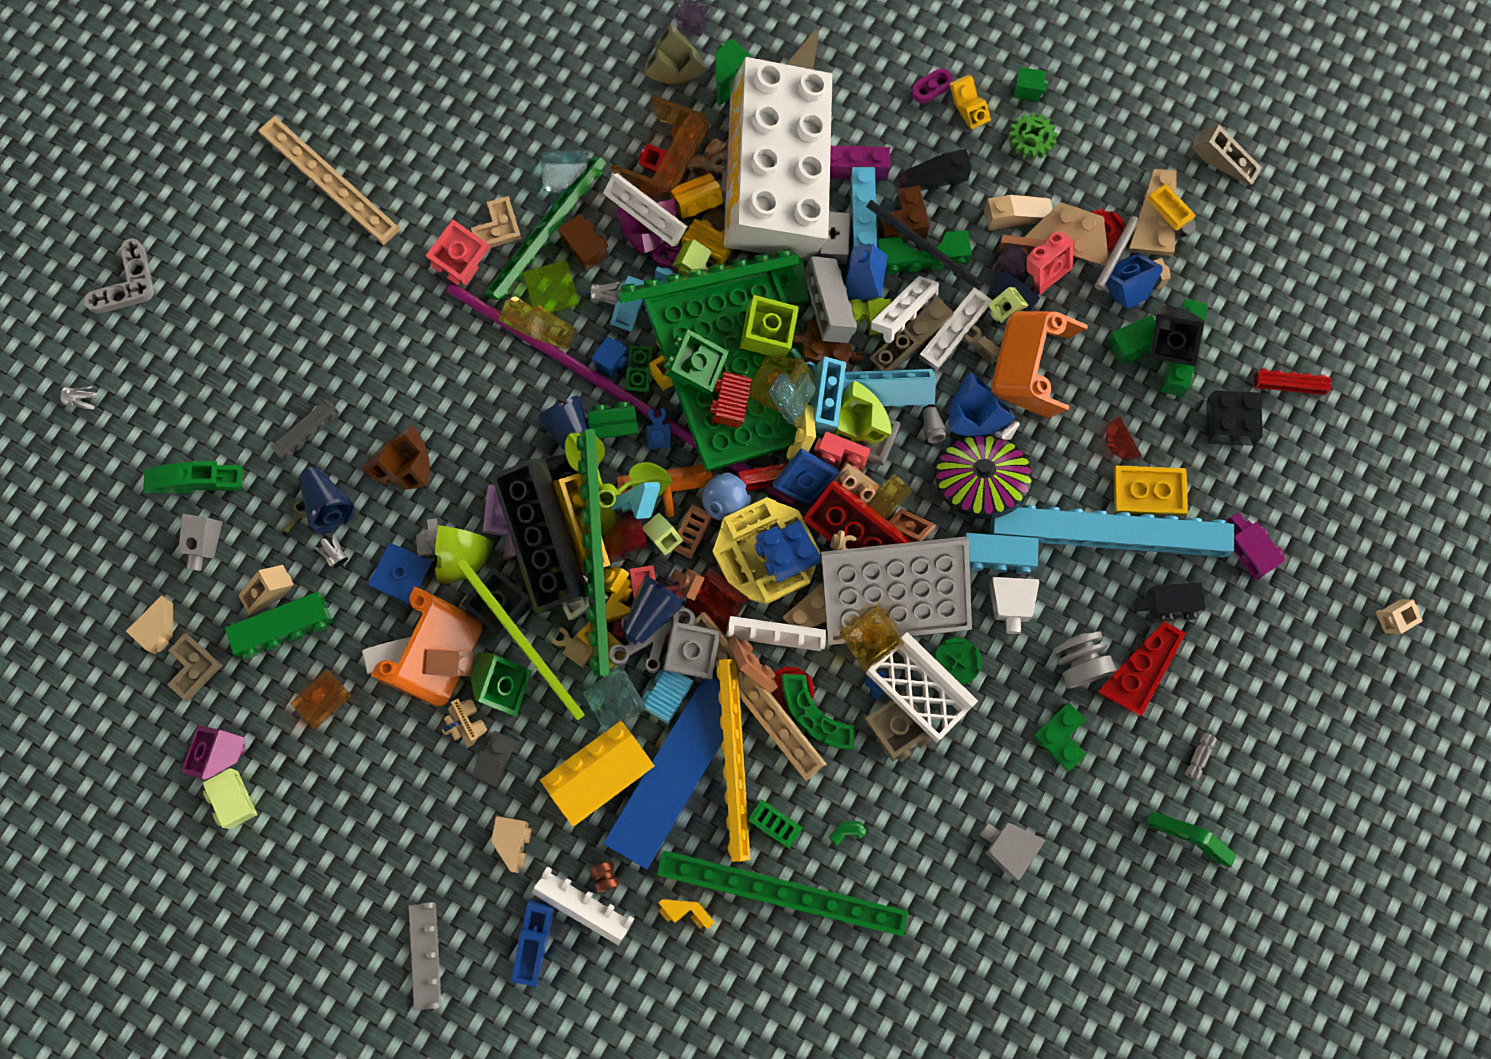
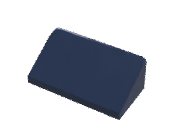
M1006 270L1002 272L988 290L996 298L1008 287L1016 288L1029 305L1021 311H1031L1040 299L1036 293ZM1006 303L1005 306L1011 309L1010 303Z

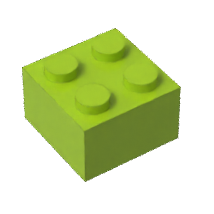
M753 295L747 306L739 348L785 359L791 350L799 307Z

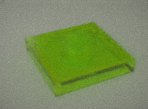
M567 260L523 272L536 317L580 305Z

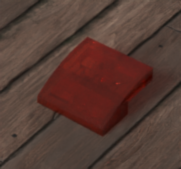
M710 568L703 576L705 579L695 600L689 599L686 606L697 615L706 612L721 632L725 634L730 616H738L748 597Z

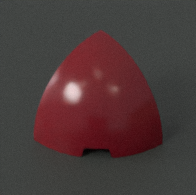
M633 510L626 512L616 519L604 537L603 543L610 563L626 560L625 552L647 547L641 519L635 518Z

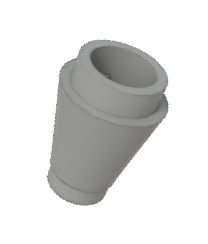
M935 407L924 409V437L929 443H939L945 440L947 429Z

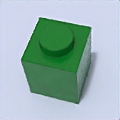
M1020 67L1016 77L1013 98L1039 102L1041 95L1046 94L1048 80H1045L1046 71Z

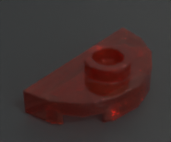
M1120 416L1116 417L1106 430L1105 439L1108 448L1121 459L1134 460L1140 458L1142 455Z

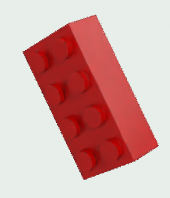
M838 480L830 483L802 519L830 543L833 535L838 534L839 530L844 531L845 536L852 535L856 537V541H846L845 546L847 549L901 544L911 541L853 492L843 487Z

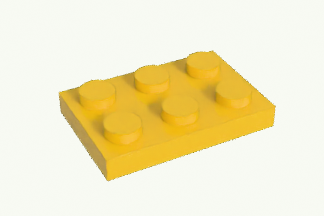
M1115 466V513L1127 512L1130 514L1186 516L1188 514L1186 468Z

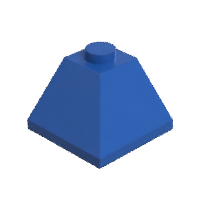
M874 244L853 247L848 257L844 285L847 289L849 301L881 298L887 255Z
M1136 253L1116 263L1105 285L1115 302L1127 309L1133 308L1140 302L1148 299L1163 271V267L1147 257Z

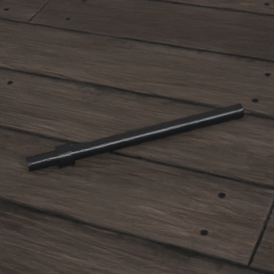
M873 200L868 202L866 207L953 271L955 277L958 279L962 278L974 288H977L981 283L978 278L967 271L968 268L962 263L960 265Z

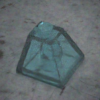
M589 150L545 151L541 163L543 191L557 194L567 190L587 168L590 155Z

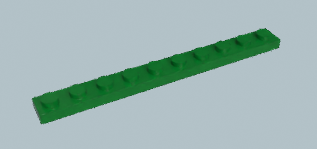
M585 429L577 436L576 446L581 456V460L578 461V473L582 475L579 495L580 499H583L584 507L581 510V522L585 524L582 545L583 548H586V558H584L583 565L585 573L588 574L585 594L586 597H589V607H587L586 616L591 625V632L588 633V644L590 647L592 646L589 666L590 670L593 671V676L610 675L596 438L595 429Z
M664 850L657 876L877 931L904 936L909 912L906 910Z

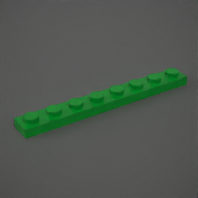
M601 157L590 158L486 289L484 294L489 299H503L509 293V287L512 283L521 278L526 265L535 260L537 251L549 242L551 233L563 224L562 219L566 214L575 209L577 200L589 191L591 182L602 174V168L606 165V162Z
M782 249L777 251V255L768 256V254H760L750 261L737 259L733 261L732 265L728 266L715 264L710 266V270L692 269L688 271L689 274L680 276L679 273L666 276L665 280L648 279L643 281L644 284L635 286L634 283L621 286L620 290H615L616 297L620 303L639 300L799 264V256L797 253L790 251V249Z

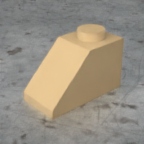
M283 565L258 570L238 596L247 613L253 615L283 598L294 584Z
M161 595L126 632L145 650L153 654L161 652L167 647L169 640L173 637V603Z

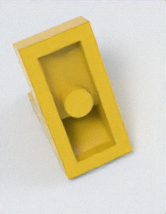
M628 579L625 580L618 594L612 593L605 604L607 624L623 619L630 612L631 608L622 604L623 601L627 602L633 593L631 581Z

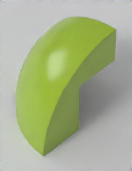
M853 380L842 394L838 427L831 434L854 443L857 441H867L871 445L891 435V424L887 412L878 398L865 386Z
M438 525L435 555H437L438 559L435 572L438 583L448 584L466 579L457 567V562L462 558L466 560L476 573L490 556L493 542L484 536L470 531Z

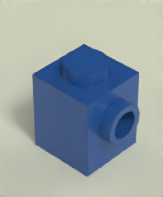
M608 336L592 357L593 366L612 378L619 369L622 370L629 360L626 345L619 339L615 338L613 340Z

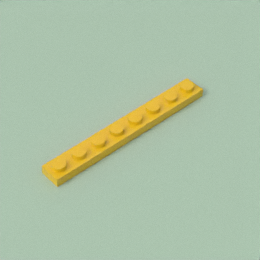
M722 659L719 660V666L717 667V677L720 680L721 689L718 699L722 705L720 726L724 737L722 741V752L725 755L723 775L727 784L725 792V802L728 805L726 825L730 831L728 852L731 856V862L750 860L738 664L736 660Z

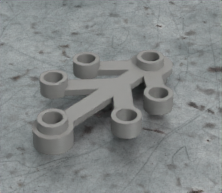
M681 608L668 620V623L662 625L643 644L637 642L636 645L633 643L627 646L622 644L614 645L609 651L611 662L619 666L624 665L630 655L653 643L651 654L645 662V667L650 673L657 672L660 669L659 658L665 637L670 633L672 622H679L680 617H685L688 620L686 624L694 626L695 616L693 612L687 608ZM625 616V617L622 619V621H621L622 628H623L624 622L626 621V619H627L628 616ZM621 652L624 654V657L621 660H617L615 654ZM651 661H655L657 663V667L651 669L649 668L648 663Z

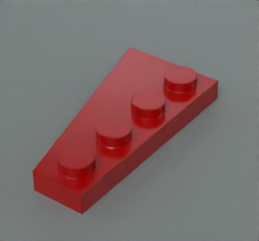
M1166 621L1161 623L1097 693L1136 716L1141 717L1186 633Z

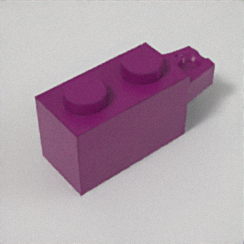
M1239 512L1227 520L1229 524H1234V553L1256 581L1286 561L1281 548L1274 545L1269 538L1267 530L1260 526L1257 521L1252 524L1249 520L1246 521Z

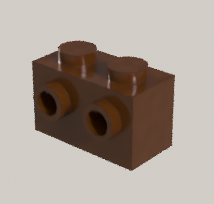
M581 214L558 228L560 239L586 272L608 258V243L603 236H597L592 222L589 219L585 220Z

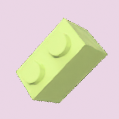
M230 768L202 782L205 787L203 795L206 801L213 805L215 810L213 817L218 826L232 829L257 816L238 771Z

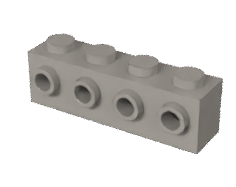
M811 256L803 273L822 341L848 343L856 332L857 322L852 314V306L848 300L847 289L841 277V269H839L836 259Z

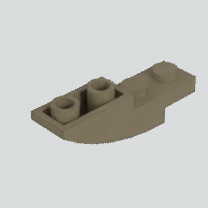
M937 297L902 332H897L891 343L886 342L870 357V360L881 371L894 370L935 336L937 330L954 313Z

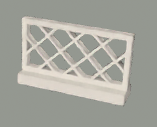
M908 632L866 672L936 743L978 702ZM895 651L904 658V664L893 663V653ZM879 667L889 668V678H882L875 670ZM894 669H904L906 680L894 679ZM910 670L917 671L922 676V681H912ZM895 685H906L907 696L899 695L895 691ZM911 686L922 687L923 697H913ZM928 687L935 688L939 692L940 699L929 698ZM913 702L924 703L925 714L917 713L913 709ZM929 703L940 704L941 715L930 714ZM946 705H952L959 714L957 716L947 715ZM931 720H942L943 730L940 733L931 726Z

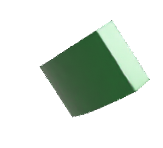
M629 345L626 391L649 392L651 378L649 363L652 362L653 347Z

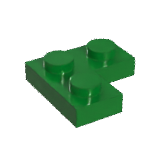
M1069 702L1033 736L1067 772H1070L1087 755L1069 737L1086 721Z

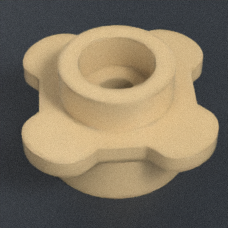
M718 138L714 139L705 149V152L708 154L707 157L712 159L716 154H724L727 143H723Z

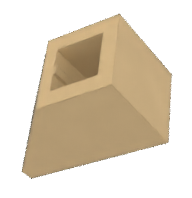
M496 816L491 842L509 870L519 873L520 868L523 869L525 866L527 854L523 853L525 843L530 841L532 828H528L529 823L526 821Z

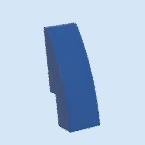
M531 899L527 904L511 982L533 987L537 986L555 907L544 901Z

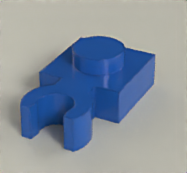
M661 408L662 414L659 418L655 416V409H649L648 414L649 418L653 421V425L646 426L648 449L673 448L671 424L665 425V420L668 417L666 408Z

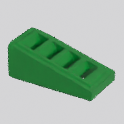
M762 799L748 819L749 823L788 849L791 848L803 829ZM764 809H766L769 812L767 813L762 823H760L758 821V818L760 817ZM772 815L777 818L769 829L766 825ZM782 820L785 824L777 835L774 831ZM791 826L794 828L787 840L783 839V835Z

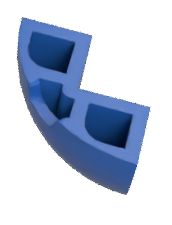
M970 372L960 385L953 399L949 412V428L960 435L983 436L1004 428L1015 419V416L1008 405L991 392L992 389L985 382Z

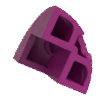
M676 198L656 201L658 205L676 218ZM623 208L616 209L625 237L639 252L646 253L652 251L665 241Z

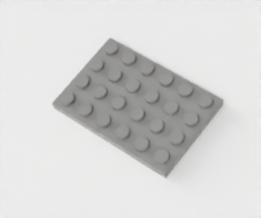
M967 536L821 552L828 645L899 638L907 632L911 636L972 630L969 540Z

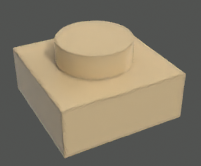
M1162 258L1154 260V262L1163 267V271L1154 286L1155 290L1164 288L1171 278L1170 269L1164 264Z

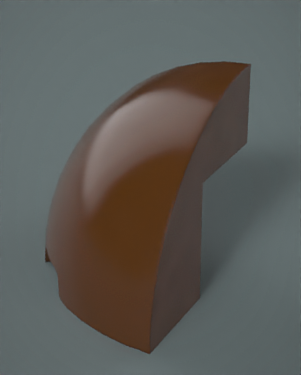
M410 425L376 451L362 469L373 479L384 485L390 482L401 485V489H417L425 486L428 482L430 461L420 434L413 425Z

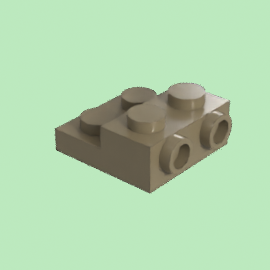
M905 691L900 695L907 696V692ZM891 700L865 718V721L878 738V742L892 762L897 759L899 762L904 761L912 755L911 749L917 745L921 749L932 741L930 736L894 700ZM913 702V709L917 713H921L915 705V703Z

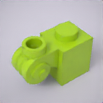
M695 239L686 241L672 266L677 268L682 276L689 274L688 271L692 269L710 270L711 267L707 268L706 262L712 251Z
M875 298L867 303H862L859 299L849 301L857 326L862 319L868 323L869 335L883 334L872 330V321L891 303V299Z

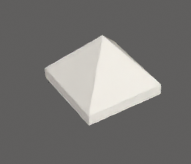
M1013 420L1004 428L990 435L1011 440L1020 424Z

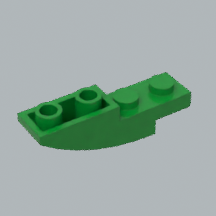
M198 461L166 464L144 469L143 493L194 494V490L242 491L243 465H218L217 461Z

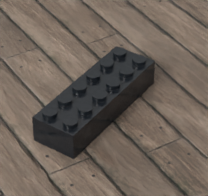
M529 459L492 475L491 478L535 614L550 612L586 598V583L546 460Z

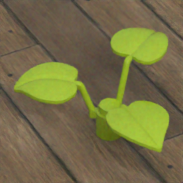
M570 433L565 442L566 458L571 467L578 471V461L581 460L580 451L577 450L576 440L579 433ZM595 436L597 463H599L604 458L605 448L602 441ZM649 462L638 463L629 471L631 481L616 489L612 484L602 483L597 467L601 537L607 533L615 521V512L610 507L614 505L617 495H621V492L631 485L633 489L642 483L659 482L658 498L672 484L670 475L656 464Z

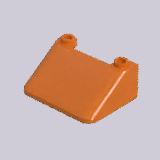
M414 586L409 602L415 610L422 613L399 663L397 664L389 660L381 661L375 666L371 676L380 683L434 706H444L450 701L461 676L424 674L426 649L473 652L483 631V625L477 617Z

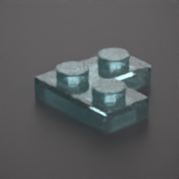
M800 372L793 384L788 375L779 374L770 388L769 394L786 422L796 425L817 388L808 373Z

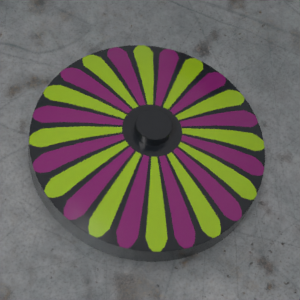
M988 435L966 437L950 445L941 455L936 470V484L943 500L955 511L978 519L998 518L1016 510L1027 498L1032 481L1031 467L1023 452L1009 441Z

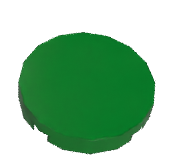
M954 637L945 640L938 646L933 656L962 686L972 682L982 667V657L979 649L964 638Z

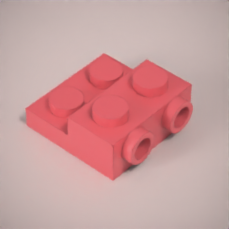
M452 219L426 254V257L431 261L429 265L437 272L441 273L444 270L449 274L447 278L456 285L462 283L466 286L479 269L477 265L490 249V245Z
M1059 231L1048 237L1042 246L1034 248L1027 257V272L1033 276L1034 291L1039 295L1073 269V240L1062 231Z
M829 432L825 433L823 439L818 438L814 448V456L838 470L841 463L844 464L847 461L856 469L864 471L870 453L869 448Z

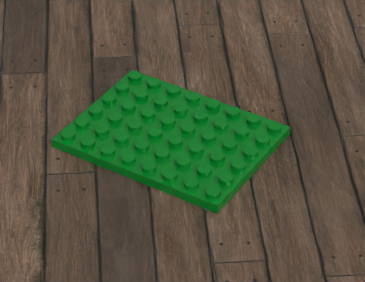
M774 269L647 297L643 300L664 360L670 354L673 355L675 348L672 347V343L678 334L682 335L686 330H690L729 351L718 378H721L723 372L752 378L745 419L740 428L712 422L713 414L709 412L712 400L717 398V392L713 390L712 393L707 394L690 384L684 386L672 379L705 472L789 448L790 445L794 444L797 427L794 426L795 416L801 412L804 404L810 405L814 373L812 374L806 367L809 376L802 377L799 373L800 365L791 353V350L796 348L802 357L800 344L792 342L791 350L785 359L739 348L747 306L753 295L787 304ZM795 325L794 333L799 334ZM816 433L815 440H818L819 437L823 438L824 435Z

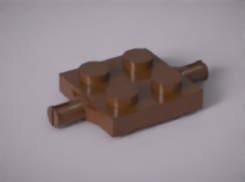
M808 320L806 322L804 335L794 333L792 342L800 344L802 362H812L816 366L825 356L846 362V372L849 359L859 363L863 361L864 354L852 351L850 340L848 343L822 341L818 323Z

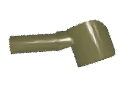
M297 501L294 504L295 513L283 528L285 532L288 533L300 518L307 517L305 509L298 511L303 505L302 501Z

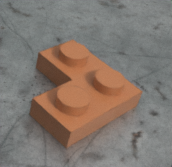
M736 635L731 636L727 642L739 669L769 693H772L778 688L774 680L775 673L769 666L765 665L763 667L760 664L759 660L752 653V645L746 639L741 640Z

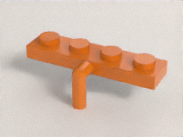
M703 464L665 470L672 478V484L662 494L665 516L670 518L675 515L672 492L701 488L707 485L712 478V472H705ZM629 475L617 477L618 489L626 482L631 481ZM632 485L627 487L623 492H621V495L631 490Z

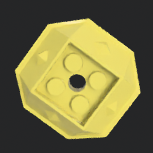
M766 497L723 518L713 549V555L734 596L768 604L810 584L816 565L778 583L774 575L769 576L764 565L766 562L765 558L759 557L754 547V544L757 543L756 535L775 526H778L780 530L800 520L820 555V550L805 521L802 520L803 517L799 510Z

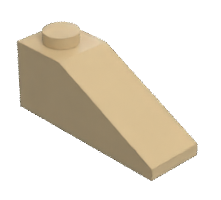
M1006 195L988 198L984 213L988 230L991 231L1039 223L1053 209L1049 198Z

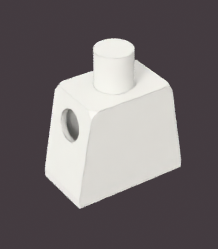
M993 577L989 582L995 620L1006 621V633L1020 634L1021 622H1028L1033 617L1039 579Z

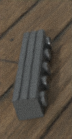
M325 399L273 444L271 448L283 461L290 459L296 450L304 446L306 441L313 439L315 434L319 430H323L329 421L337 418L338 410Z

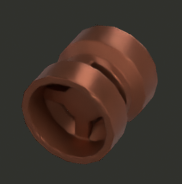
M608 861L589 869L591 877L596 882L594 887L597 894L620 886L619 879L613 872L615 869L613 861Z

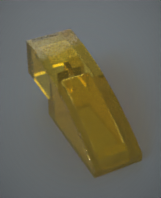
M516 296L505 301L499 317V321L515 330L564 349L569 348L576 328L542 307H532Z
M894 474L866 504L887 520L894 510L910 496L912 489Z

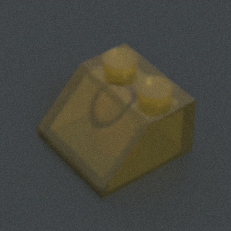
M765 356L750 385L748 397L776 412L797 414L815 375L803 359Z

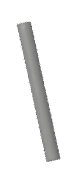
M1136 216L1130 217L1095 284L1096 289L1103 290L1139 221Z

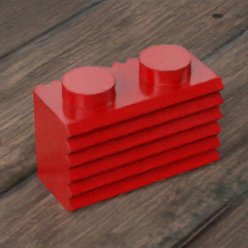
M723 372L721 378L717 379L714 387V392H717V398L712 400L709 413L713 414V423L736 428L741 427L745 419L752 378Z

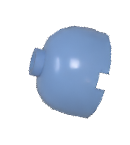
M723 473L722 475L717 474L713 476L704 487L702 503L704 509L712 518L723 521L724 517L749 506L751 496L750 494L747 495L745 490L747 486L739 477L730 473Z

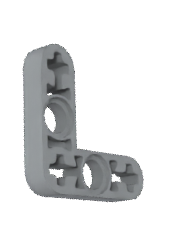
M127 239L121 245L127 282L93 290L85 296L84 304L92 313L101 314L146 302L153 297L154 289L146 251L137 239ZM132 247H136V249H134V253L137 259H134L133 255L130 253L132 251ZM135 266H143L140 274H132ZM144 287L145 289H143V293L139 294L138 292L141 290L140 288ZM122 291L125 293L122 300L114 301V295L117 292ZM98 298L100 301L97 302V306H94L95 299Z

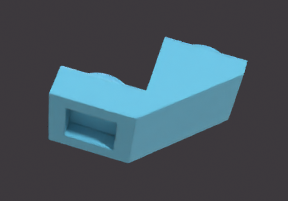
M628 276L625 284L634 283L635 286L644 284L643 280ZM644 298L620 303L617 300L610 325L632 332L639 310L644 304Z

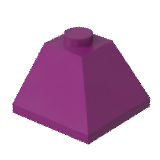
M198 725L181 773L206 780L238 762L239 757L244 752L246 738L219 729Z

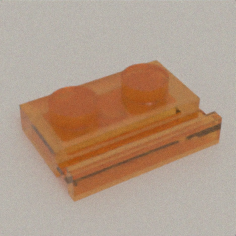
M327 669L290 704L316 730L353 695Z

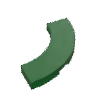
M781 674V687L785 703L800 727L823 744L843 750H854V725L834 721L825 716L815 706L809 694L806 675Z

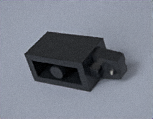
M1202 582L1154 585L1148 590L1145 599H1136L1133 602L1134 612L1148 611V616H1152V619L1160 618L1162 622L1175 620V617H1184V620L1198 619L1199 615L1206 611Z

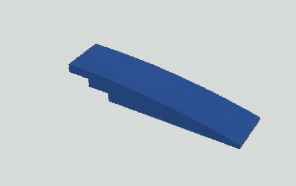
M703 678L652 761L654 767L645 773L603 843L648 870L659 849L677 823L724 740L723 730L720 726L722 705L718 699V694L721 690L720 682L714 678L711 680ZM740 698V710L742 711L745 703Z

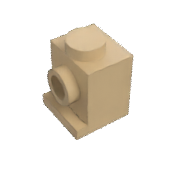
M1400 599L1385 609L1376 611L1385 634H1402L1422 622L1419 609L1413 599Z

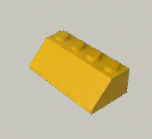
M619 721L540 779V781L574 827L652 769L654 764L624 723Z

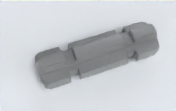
M1205 733L1202 735L1201 745L1197 746L1190 762L1192 765L1187 768L1186 776L1193 780L1200 778L1203 772L1201 769L1205 767L1212 752L1210 748L1214 747L1216 743V737L1211 734Z

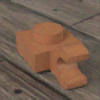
M675 569L671 576L673 580L679 582L678 591L692 600H695L705 579L690 569L685 574Z

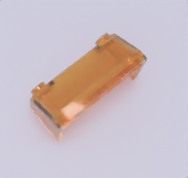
M652 95L651 101L657 119L675 125L672 130L674 141L654 177H647L614 164L611 167L613 174H619L650 199L657 198L676 188L709 129V122L705 114Z

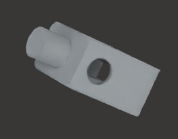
M182 515L178 551L188 555L186 569L201 571L203 558H214L223 522L207 517Z
M1008 822L1000 830L987 823L980 833L983 838L991 842L985 853L1015 882L1020 881L1045 842L1044 839Z

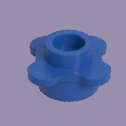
M877 672L882 678H887L886 672ZM870 677L866 678L865 686L870 688L872 698L880 699L881 695L885 692Z

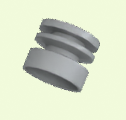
M1100 631L1074 636L1053 649L1055 656L1067 655L1057 661L1058 665H1071V668L1062 673L1068 689L1094 682L1117 671L1110 655L1101 657L1098 655L1099 652L1107 647L1106 643L1094 645V643L1103 638Z

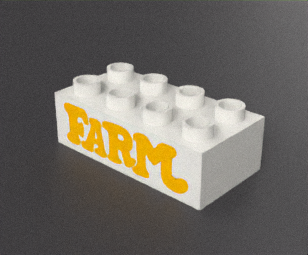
M745 57L731 83L724 230L725 248L769 255H777L779 250L790 249V251L797 253L802 260L809 261L811 256H815L828 240L832 73Z

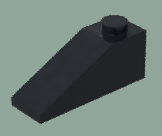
M967 149L943 153L900 172L899 179L902 188L919 185L920 190L924 191L967 182L972 171Z

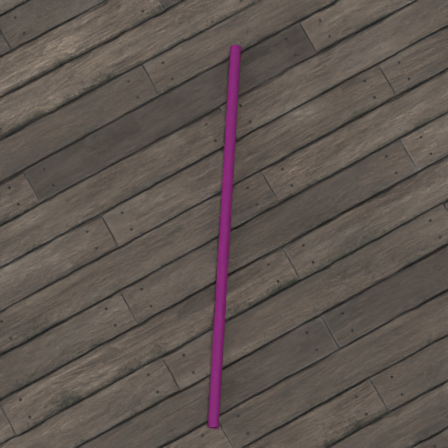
M452 282L448 286L447 292L618 400L629 401L630 405L635 404V410L650 419L649 409H654L650 405ZM655 409V416L659 418L662 413ZM667 417L665 425L671 424L672 434L696 448L691 431ZM741 462L725 466L736 474L742 470H752ZM773 486L760 488L787 506L793 507L797 501Z

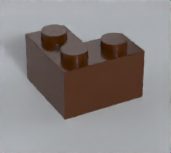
M920 186L897 189L895 198L897 211L889 213L921 237L927 238L930 224ZM879 219L878 228L881 239L901 237L904 242L911 241L883 219Z

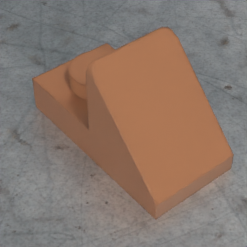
M900 509L888 521L911 540L910 542L923 541L936 527L934 523L903 509Z
M426 649L424 674L454 677L470 676L475 663L476 652Z

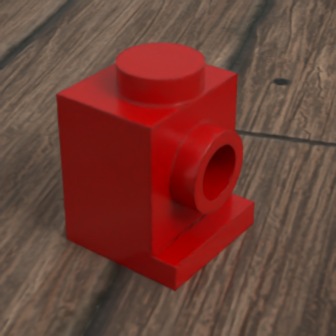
M646 144L645 148L640 152L638 164L646 170L669 179L677 157L669 151Z

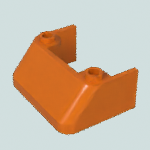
M1018 311L1010 315L1006 323L991 385L994 395L1047 418L1069 410V405L1049 398L1051 384L1046 377L1037 374L1047 333L1069 339L1087 330L1088 325L1059 312Z

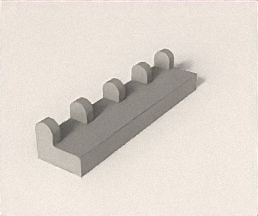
M436 903L409 905L414 1011L441 1008Z

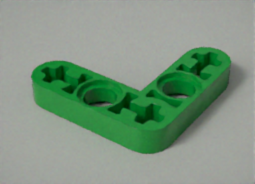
M1151 811L1146 821L1148 826L1159 832L1194 843L1212 860L1223 866L1231 868L1237 855L1211 832L1201 827Z

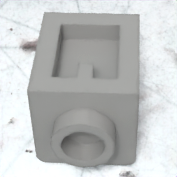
M437 519L427 520L428 529H424V533L416 535L418 556L435 555L438 529Z

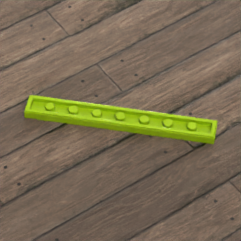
M462 558L458 561L457 567L574 718L579 720L585 716L466 560Z

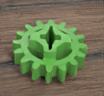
M1034 112L1031 113L1030 117L1024 113L1021 119L1016 118L1014 124H1011L1008 140H1011L1010 148L1016 147L1015 154L1022 152L1023 159L1027 155H1030L1031 160H1034L1036 155L1043 159L1044 154L1049 155L1052 148L1055 147L1058 133L1054 132L1056 125H1049L1051 119H1042V113L1039 117H1035ZM1047 137L1046 143L1043 144L1044 139Z

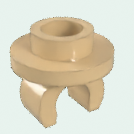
M839 530L838 534H834L832 537L831 548L834 551L847 549L845 546L846 541H856V537L852 535L845 536L844 531Z

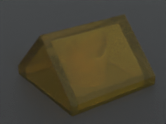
M879 604L840 632V635L864 672L904 644L900 629Z

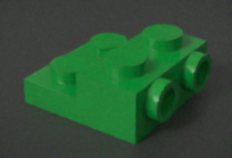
M686 330L682 335L678 334L672 343L675 351L664 362L663 367L667 369L665 376L684 386L690 384L710 394L714 390L729 351L690 330Z

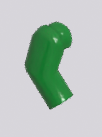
M843 821L828 838L838 846L846 836H855L858 839L863 838L866 835V828L859 821Z

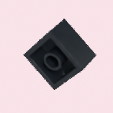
M1214 390L1206 399L1207 444L1254 446L1263 437L1261 392Z
M494 567L482 579L483 584L516 625L532 606L530 597ZM474 589L462 602V605L494 633L504 639L508 631Z

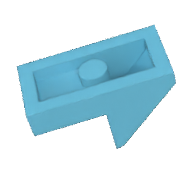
M659 482L642 483L616 497L614 505L611 506L612 510L622 509L623 512L633 510L636 519L650 518L660 489Z

